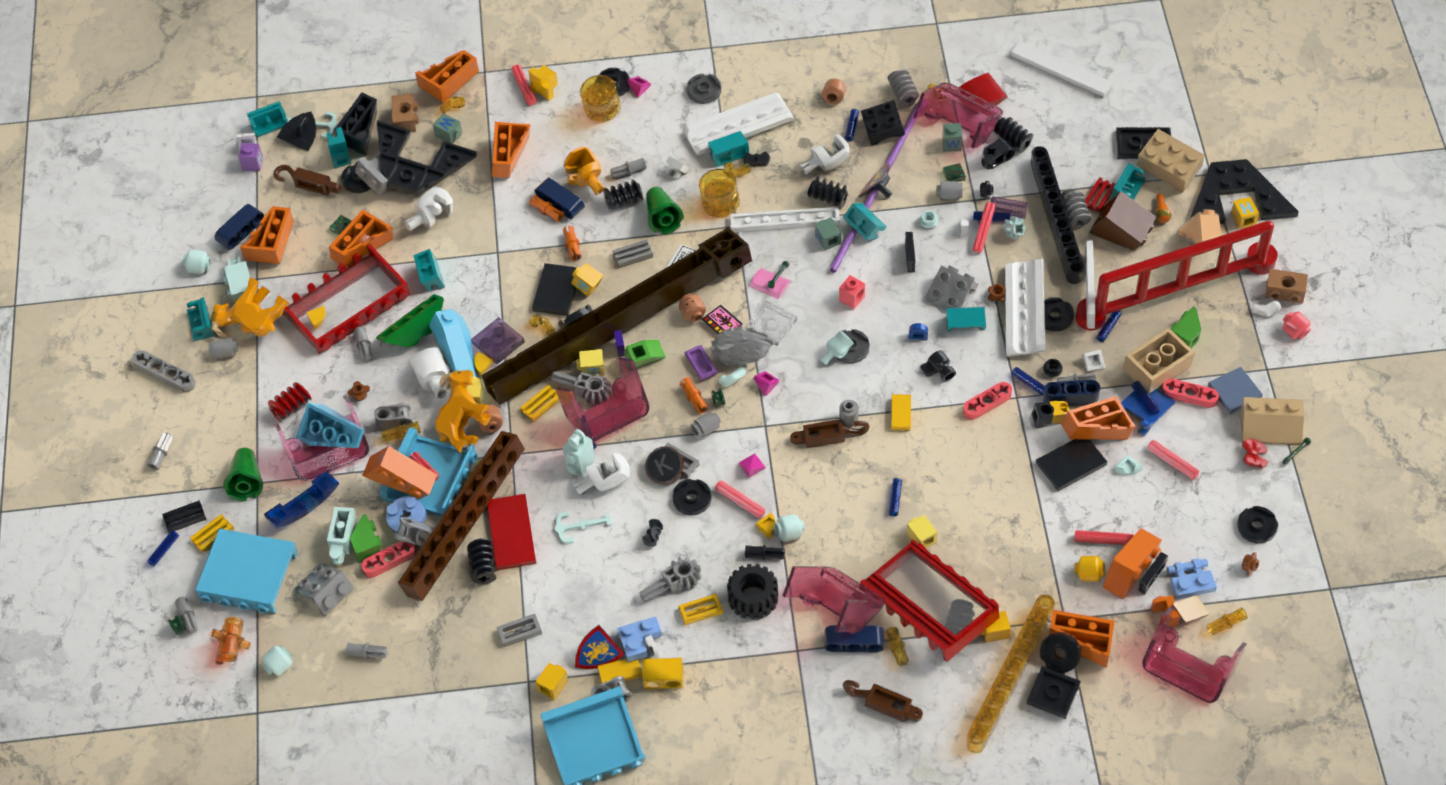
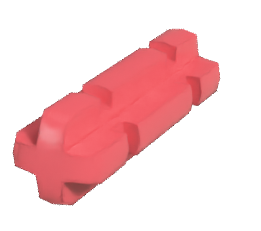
M418 452L410 454V459L437 474L435 481L439 479V473L432 469L433 467L424 458H421Z

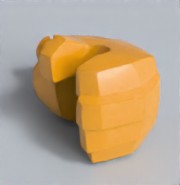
M579 147L570 152L564 161L565 172L573 174L569 175L567 179L568 184L573 186L579 185L580 187L589 185L595 195L601 194L604 186L597 179L601 174V166L596 156L587 147Z

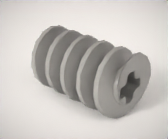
M903 69L890 73L887 79L897 97L899 105L903 108L911 107L918 99L919 92L908 70Z
M1067 189L1062 192L1072 229H1079L1091 221V216L1089 215L1090 212L1087 209L1088 206L1083 192L1076 191L1075 189Z

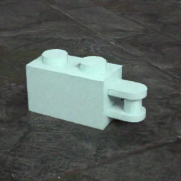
M240 256L232 260L230 258L227 259L229 266L224 267L226 274L223 275L225 285H229V289H226L229 300L233 299L234 303L247 289L248 281L251 277L246 261L241 262Z
M576 429L563 446L566 469L571 474H577L582 477L586 473L585 467L593 464L595 456L592 439L585 436L581 430Z
M334 507L327 543L332 563L335 565L343 563L345 554H351L352 544L350 536L358 522L354 508Z

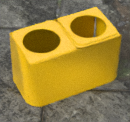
M682 657L643 659L641 661L644 690L683 688L684 660L682 667Z

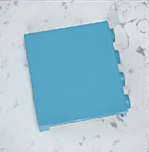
M409 427L398 452L408 458L413 452H418L421 458H424L433 467L432 469L439 473V479L434 482L430 494L417 500L425 507L426 513L443 517L463 488L464 481L469 478L471 465L475 464L477 460L474 445L471 444L469 449L462 448V453H460L451 444L418 436L417 429ZM383 484L379 489L382 501L393 503L398 498L410 496Z
M219 529L195 589L199 599L205 603L215 602L226 607L231 605L243 610L252 609L264 614L268 612L275 614L274 604L291 558L296 559L298 554L295 542Z
M621 686L541 713V719L564 785H582V782L590 780V783L603 779L602 775L610 773L613 776L623 772L622 768L630 766L633 769L643 765L642 762L645 761L646 757L643 755L623 698Z

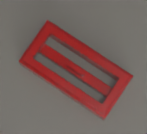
M1101 177L1098 178L1085 199L1088 208L1099 213L1111 196L1116 184L1113 182L1110 184L1108 180L1102 181L1103 178ZM1100 185H1101L1102 187L1100 188V190H1099V192L1097 193L1096 197L1094 198V200L1092 201V203L1089 204L1090 201L1092 200V198L1094 197L1095 193L1097 192L1098 188H1099ZM1106 188H1108V191L1106 192L1105 196H1104L1103 199L1101 200L1100 204L1098 205V207H1096L1095 205H1096V203L1098 202V200L1100 199V197H1101V195L1103 194L1104 190H1105Z

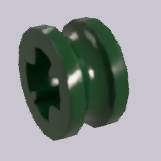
M721 388L717 392L711 391L715 407H718L719 404L725 405V398Z
M177 615L174 616L173 620H167L176 635H179L180 631L186 630Z

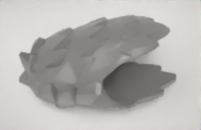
M743 326L721 331L715 340L711 341L712 346L710 350L712 351L711 356L716 357L718 361L726 366L737 367L738 365L747 368V364L764 358L774 343L766 339L768 335L752 329H743Z

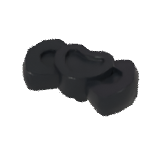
M766 151L753 155L746 153L743 157V162L747 167L767 166L770 162V156Z
M649 520L647 534L642 537L645 545L649 547L657 545L656 541L659 540V535L663 529L660 520Z

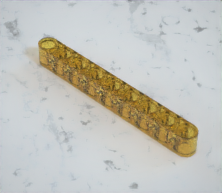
M1044 594L1037 598L970 727L966 743L970 752L976 754L985 749L1052 618L1055 601L1050 595ZM1033 622H1038L1040 625H1035ZM1025 638H1029V639H1031L1032 641H1026V640H1024V639H1025ZM1015 655H1022V656H1024V657H1023V658H1019V657H1017V656H1015ZM1013 671L1015 672V674H1009L1007 672ZM999 688H1005L1007 690L1000 691ZM994 704V705H997L998 707H997V708H992V707H990L989 705ZM986 721V722H988V723H990V724H989V725H983V724H981V722ZM977 738V739H980L981 741H980V742H974V741H972V739Z

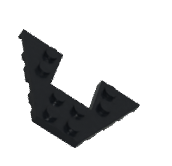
M377 120L382 175L388 180L386 185L388 188L419 196L477 157V151L443 141L431 166L400 157L411 135V131Z
M1247 159L1211 162L1190 219L1198 212L1209 209L1215 210L1214 213L1219 215L1220 224H1225L1226 218L1220 195L1254 192L1261 220L1298 217L1299 211Z

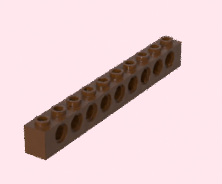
M505 431L499 433L400 578L398 584L407 597L419 601L425 599L525 450L516 434Z

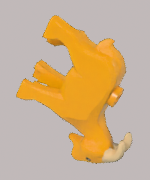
M250 277L247 289L228 311V303L214 305L211 315V329L218 336L227 337L221 331V328L231 324H240V329L248 335L253 333L258 337L266 336L270 331L273 332L275 330L273 323L282 316L283 310L289 302L278 295L274 306L262 309L259 305L270 291L263 286L259 289L257 287L259 282Z
M470 370L454 371L445 374L439 382L440 387H443L446 383L447 390L451 387V397L440 408L439 415L435 421V428L440 436L439 441L446 442L449 439L450 444L460 453H462L464 445L470 446L473 444L475 446L479 439L474 435L466 436L463 430L470 417H473L483 425H487L492 417L484 413L488 410L489 406L476 403L472 395L465 388L468 385H473L471 379L474 374Z

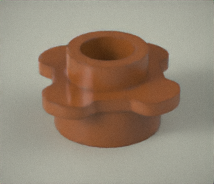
M994 284L988 288L990 292L988 296L989 301H1006V287L1001 284Z
M356 381L347 393L354 400L362 401L367 397L370 387Z
M1255 552L1252 555L1246 554L1242 561V569L1246 570L1249 576L1259 566V560L1256 558L1257 553Z

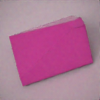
M639 76L627 80L637 97H640L651 86L648 81Z
M766 371L755 375L753 378L765 396L780 381Z
M755 453L738 463L749 478L766 468Z

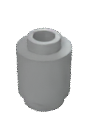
M940 181V185L936 187V194L940 196V199L962 198L963 185L958 183V181Z
M233 338L214 340L213 343H209L210 356L212 358L216 357V359L235 356L236 352H238L237 341H234Z
M845 400L839 406V419H841L844 426L852 427L853 423L859 419V406L853 400Z
M709 411L695 419L694 423L691 424V429L698 438L701 436L705 437L718 429L721 421L716 413Z

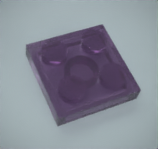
M499 317L471 339L472 344L487 357L493 359V362L499 364L525 342L524 337Z

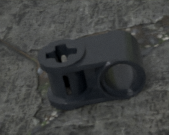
M999 138L983 149L984 157L981 160V164L985 169H994L1005 161L1010 160L1015 155L1016 149L1004 138Z

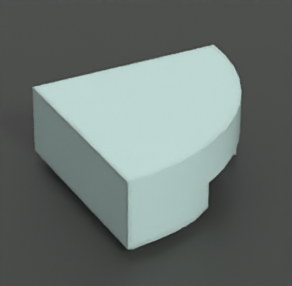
M1127 455L1114 467V471L1123 475H1133L1140 472L1143 466Z

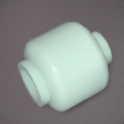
M191 249L187 255H183L182 265L185 266L186 271L189 273L204 274L205 271L209 270L210 257L205 251Z
M796 514L780 516L777 522L774 523V533L781 541L798 540L805 530L803 520H800Z
M273 646L263 655L262 661L264 665L262 668L269 675L274 673L276 676H281L291 667L293 656L283 646Z

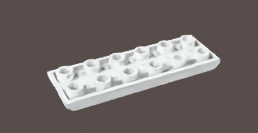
M773 93L686 125L683 132L696 155L699 156L711 151L708 147V142L738 131H741L744 137L747 138L794 120V117L780 94Z
M1041 258L1025 262L1007 263L1005 265L1007 356L1045 352L1044 260Z

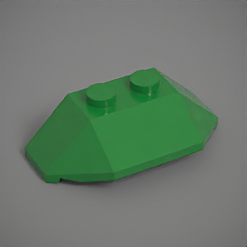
M433 294L376 336L377 340L405 347L415 346L422 337L432 333L429 324L434 313L442 311L443 297Z

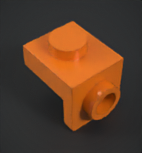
M1159 596L1152 600L1151 611H1164L1169 628L1177 627L1181 615L1173 604L1175 603L1173 596Z

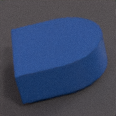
M921 323L912 324L909 327V339L928 340V327Z

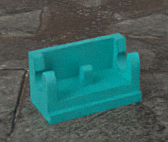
M280 101L247 113L250 126L256 138L279 130L288 122Z
M341 127L336 128V137H331L330 132L327 133L329 141L327 144L334 169L351 164Z
M741 131L708 142V147L711 150L710 156L715 162L716 167L739 160L746 153H749L748 141Z
M1128 163L1113 188L1112 198L1122 191L1134 200L1146 179L1137 173L1144 175L1145 171Z
M852 203L843 216L867 241L869 239H877L879 236L876 233L884 231L887 227L863 203Z
M431 249L413 255L421 284L425 285L428 291H433L431 286L434 284L440 289L444 288L445 285L438 261Z
M204 297L188 302L187 308L190 309L187 310L194 342L214 337Z
M985 307L948 308L946 311L947 331H951L953 328L981 327V330H985Z

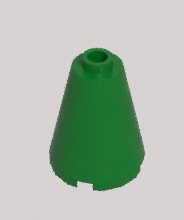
M650 188L646 193L647 216L650 229L654 233L660 232L663 235L676 231L681 226L682 219L684 220L682 209L662 188Z
M239 448L235 452L224 479L223 488L226 490V494L234 500L247 501V498L250 497L255 499L263 490V481L254 451L250 448Z

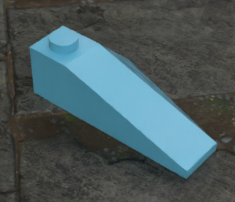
M453 309L435 312L429 327L452 372L470 370L474 374L473 377H476L471 334L463 317Z
M307 403L296 439L310 446L359 448L364 429L323 404Z

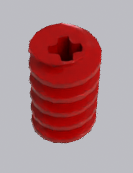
M297 382L293 383V388L287 387V392L282 391L280 396L276 395L274 401H268L271 413L279 422H281L280 415L287 418L286 411H289L291 414L294 413L293 406L300 409L299 402L305 405L304 398L312 400L309 392Z

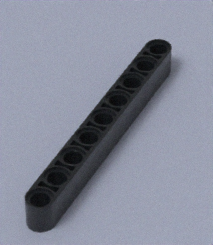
M1037 146L1033 148L1031 153V168L1065 277L1069 283L1078 284L1083 279L1084 263L1049 153L1045 147Z

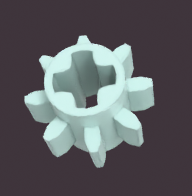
M1011 216V220H1005L1004 227L1002 228L1006 232L1005 236L1018 240V236H1024L1025 229L1027 228L1023 224L1024 219Z

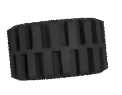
M747 564V567L742 565L739 567V571L734 570L732 572L733 576L729 577L727 583L728 603H730V608L734 609V613L737 615L741 614V617L744 619L750 617V620H754V617L761 619L764 614L768 616L770 610L773 611L776 608L775 604L778 603V584L772 571L768 572V568L765 566L761 568L760 564L755 566ZM750 587H757L763 590L757 596H747L743 593L745 589Z

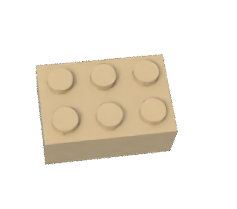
M1157 129L1138 155L1137 166L1184 192L1203 166L1205 155Z
M1167 328L1127 354L1123 370L1150 394L1162 386L1166 380L1174 378L1191 367L1195 352L1170 328Z

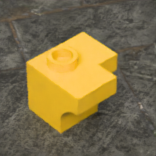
M545 65L539 69L532 67L528 70L532 91L539 93L549 101L554 98L553 88L558 85L556 73Z

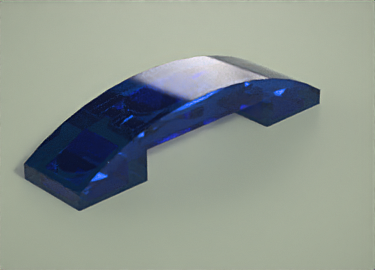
M325 471L311 481L312 486L283 506L279 503L264 513V516L276 528L289 525L304 517L324 502L338 487L339 482L328 471Z

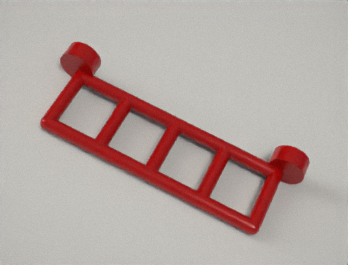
M1272 221L1258 223L1100 275L1095 298V329L1087 327L1086 298L1082 299L1077 305L1075 316L1077 324L1085 330H1098L1105 324L1107 314L1245 269H1249L1251 272L1259 275L1268 274L1270 269L1275 268L1278 257L1276 248L1270 244L1274 223ZM1260 235L1259 242L1249 247L1245 258L1229 263L1234 243ZM1220 248L1215 268L1188 276L1192 257ZM1179 262L1175 281L1148 289L1151 270ZM1138 275L1135 294L1107 302L1111 283Z

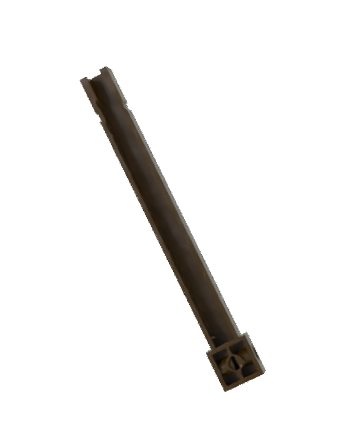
M729 227L700 243L698 245L699 249L525 349L514 358L508 359L482 374L481 377L486 391L501 405L528 389L529 386L540 382L552 375L553 372L559 371L576 361V359H579V351L594 350L615 338L614 331L621 330L623 333L719 276L723 279L752 262L749 244Z

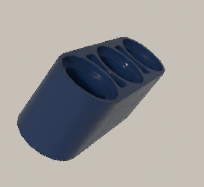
M551 178L545 179L534 189L535 194L546 202H551L555 208L564 212V216L569 219H573L585 208L584 202L578 196Z
M250 204L244 205L216 231L215 241L229 250L235 248L260 225V221L264 218V213Z
M1095 380L1049 382L1044 387L1043 402L1065 401L1068 403V406L1092 404L1099 399L1100 384Z
M866 625L827 626L825 628V650L829 652H881L884 650V628Z

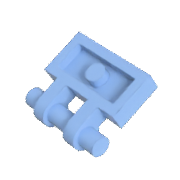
M1196 558L1192 559L1191 562H1177L1172 566H1167V573H1176L1177 576L1171 578V585L1176 599L1216 591L1217 586L1211 570L1202 571L1201 569L1208 566L1206 558L1201 560ZM1193 570L1194 573L1185 575L1184 571Z

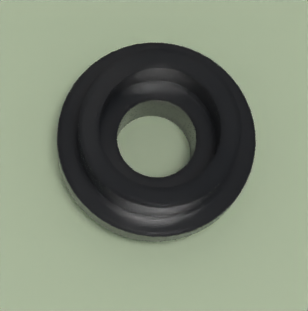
M985 181L980 184V195L985 197V199H989L993 195L994 187L993 184H990V181Z
M1049 359L1044 363L1043 371L1047 376L1057 377L1062 373L1063 367L1059 360Z

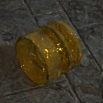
M595 75L588 78L582 84L580 97L587 117L596 122H607L619 113L621 108L617 87L611 78L604 75Z
M713 169L701 177L699 190L704 211L710 216L719 218L733 214L740 204L735 175L726 169Z

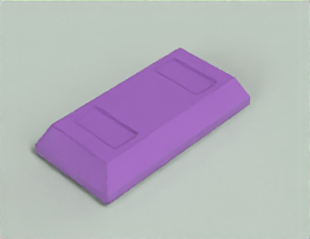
M702 345L684 352L701 381L718 374Z

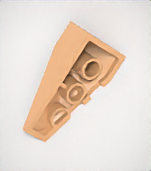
M1204 209L1203 212H1198L1178 228V234L1180 236H1185L1186 234L1187 239H1193L1196 243L1221 236L1219 215L1214 213L1215 210Z

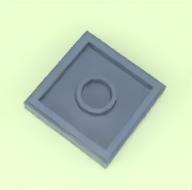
M1242 367L1208 383L1209 388H1213L1218 392V400L1229 414L1241 409L1244 397H1263L1261 391Z

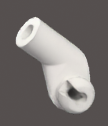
M1275 300L1266 306L1255 304L1252 313L1271 317L1280 311L1281 305L1279 301Z

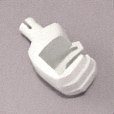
M834 135L832 148L835 155L833 156L829 155L824 145L811 148L812 158L800 165L802 171L804 170V173L807 175L818 166L827 171L842 165L849 159L850 154L846 141L840 135Z
M433 187L428 190L415 205L416 215L404 221L406 228L411 231L423 224L427 229H430L435 224V215H439L442 209L448 215H451L453 212L451 196L440 187Z
M437 347L427 348L414 355L410 360V364L423 390L433 391L438 399L445 397L447 391L444 386L440 387L439 382L442 376L451 373L452 370L444 362L440 349Z
M613 453L611 456L616 468L615 473L611 474L605 460L599 461L598 466L590 465L585 467L588 476L573 485L577 488L576 491L579 494H582V492L592 486L597 487L599 491L612 489L628 480L630 465L622 455Z

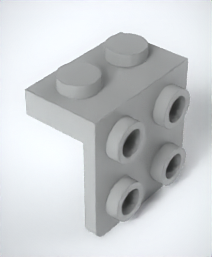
M380 155L369 162L364 157L358 159L355 173L377 195L380 196L391 189L386 187L388 180L382 175Z
M941 265L926 294V299L946 310L948 308H961L970 289L976 290L978 283L974 282V277L966 273L964 276L958 274L959 270L950 265L948 268Z
M322 563L317 565L312 573L299 582L295 591L302 596L312 599L320 612L327 615L354 589V586L342 570Z

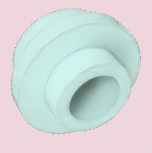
M925 211L920 216V224L923 227L932 228L938 223V217L933 211Z

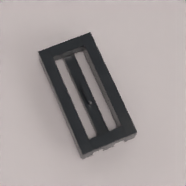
M905 232L908 273L915 272L916 260L913 232Z
M200 500L162 514L168 533L207 520Z
M1160 552L1140 580L1139 592L1147 593L1165 568L1168 555Z

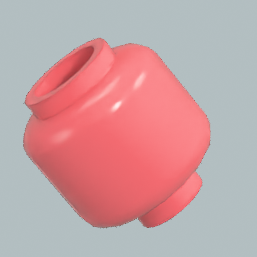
M1299 311L1293 314L1289 312L1282 319L1284 321L1282 329L1292 339L1299 338L1301 340L1311 330L1309 328L1311 322Z

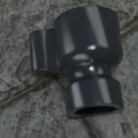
M942 350L934 352L927 362L920 366L926 377L940 372V377L943 381H949L956 375L954 368L949 366V358Z

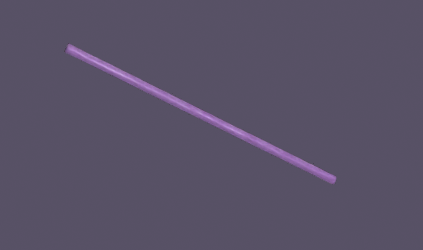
M920 98L904 127L905 135L898 138L885 163L890 166V169L926 102L923 98ZM876 187L871 189L864 203L868 209H870L879 192ZM851 227L829 269L832 273H836L857 233L853 227Z

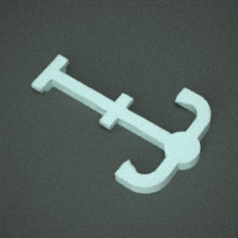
M325 111V118L332 117V121L329 123L316 122V127L329 128L332 137L338 125L336 115L333 112ZM322 133L321 138L327 139V134Z
M568 511L562 512L556 517L557 525L555 526V532L559 534L562 543H574L572 536L568 539L563 537L565 531L578 528L585 530V527L604 523L610 526L609 513H605V518L585 522L583 518L580 519V523L563 525L560 522L561 519L569 516Z

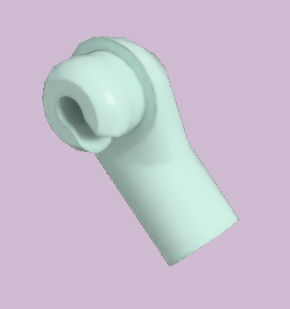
M739 367L728 376L721 375L718 382L722 387H729L745 376L746 370L743 367Z

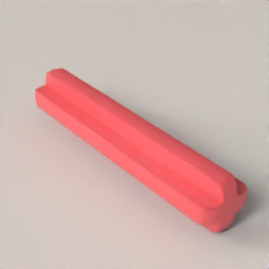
M519 64L513 65L512 72L529 106L535 105L536 98Z
M987 202L985 204L973 245L974 252L982 253L995 210L994 203Z
M1152 440L1148 444L1147 449L1190 479L1195 480L1199 475L1197 468L1157 441Z
M720 480L715 485L717 492L758 519L765 515V508Z
M1075 530L1074 540L1076 542L1126 545L1134 534Z

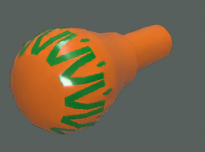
M1157 194L1156 220L1160 223H1167L1171 219V211L1164 201L1163 194Z

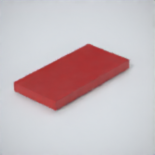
M526 494L491 499L487 507L497 571L537 564Z

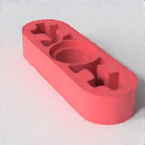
M1172 378L1166 380L1162 387V393L1171 399L1207 408L1216 406L1219 398L1218 392L1213 388ZM1192 390L1195 392V395L1188 396L1185 394V391Z
M1000 382L966 401L963 407L964 416L971 420L977 419L1005 403L1012 396V386L1007 382ZM988 397L991 398L993 402L990 404H986L982 400Z
M400 541L366 558L361 565L364 575L373 578L408 561L416 555V546L412 543ZM407 547L410 551L407 552L404 548ZM387 555L395 556L391 562L384 561ZM372 565L374 569L371 570L368 566Z

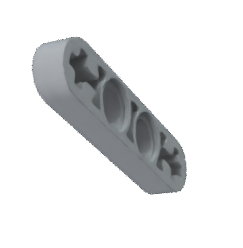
M137 351L133 354L132 361L137 369L183 392H189L195 388L196 383L193 375L146 351ZM154 365H161L160 369L152 370ZM170 372L176 373V375L172 378L166 377L167 374Z

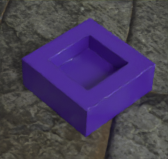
M614 331L618 357H623L625 347L622 331Z

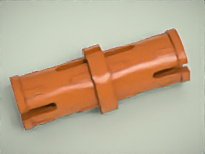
M534 195L533 198L531 197L529 204L541 211L542 215H547L556 222H560L563 219L564 212L555 208L551 202H546L537 195Z
M568 226L569 232L564 227L565 247L569 251L570 260L577 261L575 255L580 260L582 257L578 247L580 243L578 238H576L574 227Z
M690 377L682 379L685 383L680 381L679 384L685 391L687 400L692 402L698 414L704 413L709 407L701 397L700 390L696 389Z

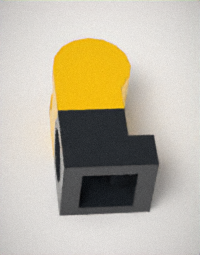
M1065 401L1035 403L1031 414L1035 428H1043L1044 424H1061L1065 415L1070 410L1068 403Z

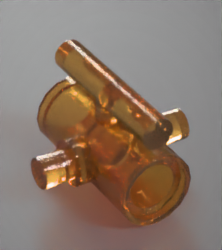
M227 617L224 619L222 630H212L211 636L219 641L216 664L222 665L224 661L234 662L237 660L239 649L244 648L248 650L250 648L251 642L241 637L244 624L242 619Z

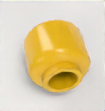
M1081 556L1079 562L1075 563V574L1079 575L1080 580L1083 582H1097L1105 576V561H1102L1099 556Z

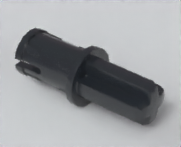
M766 545L745 546V558H758L765 561V558L784 559L785 557L784 548L766 547Z

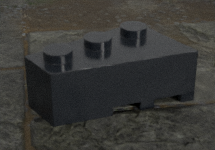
M363 92L360 93L336 128H342L348 148L366 156L377 115V99Z

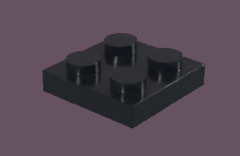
M1042 666L1026 704L1066 719L1081 681Z

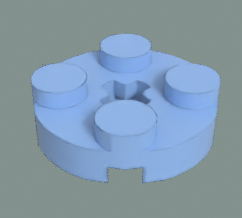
M406 496L398 498L387 507V523L395 533L398 532L400 518L406 512L411 513L410 519L421 523L426 521L427 513L425 507L415 497Z

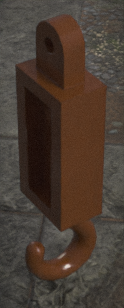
M280 165L273 172L274 178L277 181L284 182L285 179L279 177V173L287 171L291 175L295 187L328 196L330 192L339 194L342 189L338 183L331 182L330 176L298 167L294 171L288 165Z
M841 419L803 425V431L793 432L790 435V440L795 445L806 443L807 448L845 442L844 434L861 436L869 431L870 426L866 421H855L853 426L863 427L859 429L848 428L842 425ZM820 433V436L809 437V434Z
M845 680L842 684L843 689L848 694L866 698L865 706L901 722H904L905 718L915 722L922 719L923 711L911 705L912 699L875 683L871 690L856 689L860 685L852 680ZM893 703L904 706L903 710L899 711L892 708Z

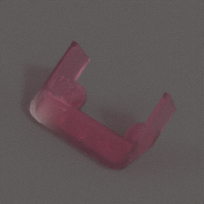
M943 82L921 93L913 118L918 119L925 115L931 121L943 118L951 123H961V128L971 132L969 137L972 139L971 148L974 149L987 142L994 130L995 124L1002 117L1003 110L951 83Z
M617 358L622 377L617 378L613 382L612 390L614 397L586 411L583 410L580 403L576 402L572 390L561 387L555 388L566 418L575 429L581 430L585 436L592 439V442L648 414L650 409L649 402L634 360Z
M347 395L343 396L349 414L344 417L361 427L352 402ZM274 424L296 477L302 481H308L364 458L369 452V445L364 433L359 448L309 446L305 448L302 441L298 438L286 440L279 424Z
M793 566L782 595L784 597H799L808 606L821 604L840 617L835 631L853 634L860 632L879 613L885 603L883 597L840 570L829 566Z
M1171 606L1159 621L1142 660V666L1148 673L1207 703L1216 702L1232 677L1247 643L1243 642L1232 658L1223 655L1217 658L1214 665H1211L1176 647L1179 641V634L1174 628L1168 626L1175 607Z

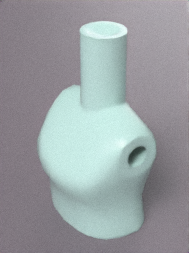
M839 330L833 338L827 341L826 346L829 351L821 361L827 365L834 356L837 358L844 357L849 348L854 344L853 341L844 332Z

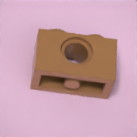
M412 94L391 96L392 124L411 132H416V125L419 124L418 114H415V111H418L417 100L414 101Z
M1270 269L1265 298L1303 303L1308 274Z

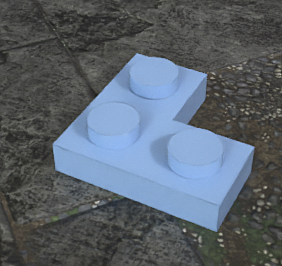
M656 616L617 628L628 662L648 657L644 644L645 637L652 635L654 639L662 636Z

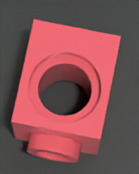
M851 275L839 287V301L853 309L865 297V283Z

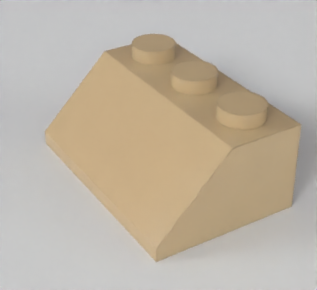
M1243 398L1240 409L1242 443L1246 439H1255L1263 444H1302L1304 425L1303 400Z

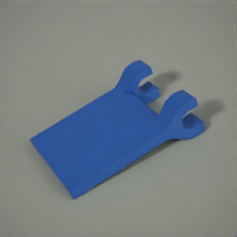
M1139 385L1120 403L1125 411L1142 420L1138 433L1145 436L1176 401L1158 389L1148 394Z

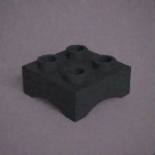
M895 100L861 110L871 146L890 137L905 135Z

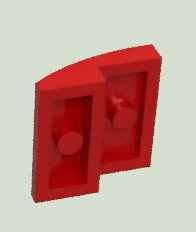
M989 72L979 75L957 88L977 115L990 105L994 108L1008 98Z

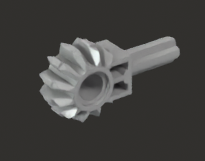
M555 371L552 374V381L574 388L575 395L582 397L586 404L591 402L594 406L595 403L599 402L602 405V401H608L612 393L611 382L607 380L605 375L600 377L598 373L596 376H592L591 374L581 372L577 378L559 371Z
M679 556L678 562L672 560L671 566L662 571V580L640 591L641 599L647 602L668 589L672 594L682 590L684 587L690 590V585L697 586V580L701 579V567L697 565L695 559L690 561V558L687 556L685 560H682ZM682 572H688L686 575H681Z

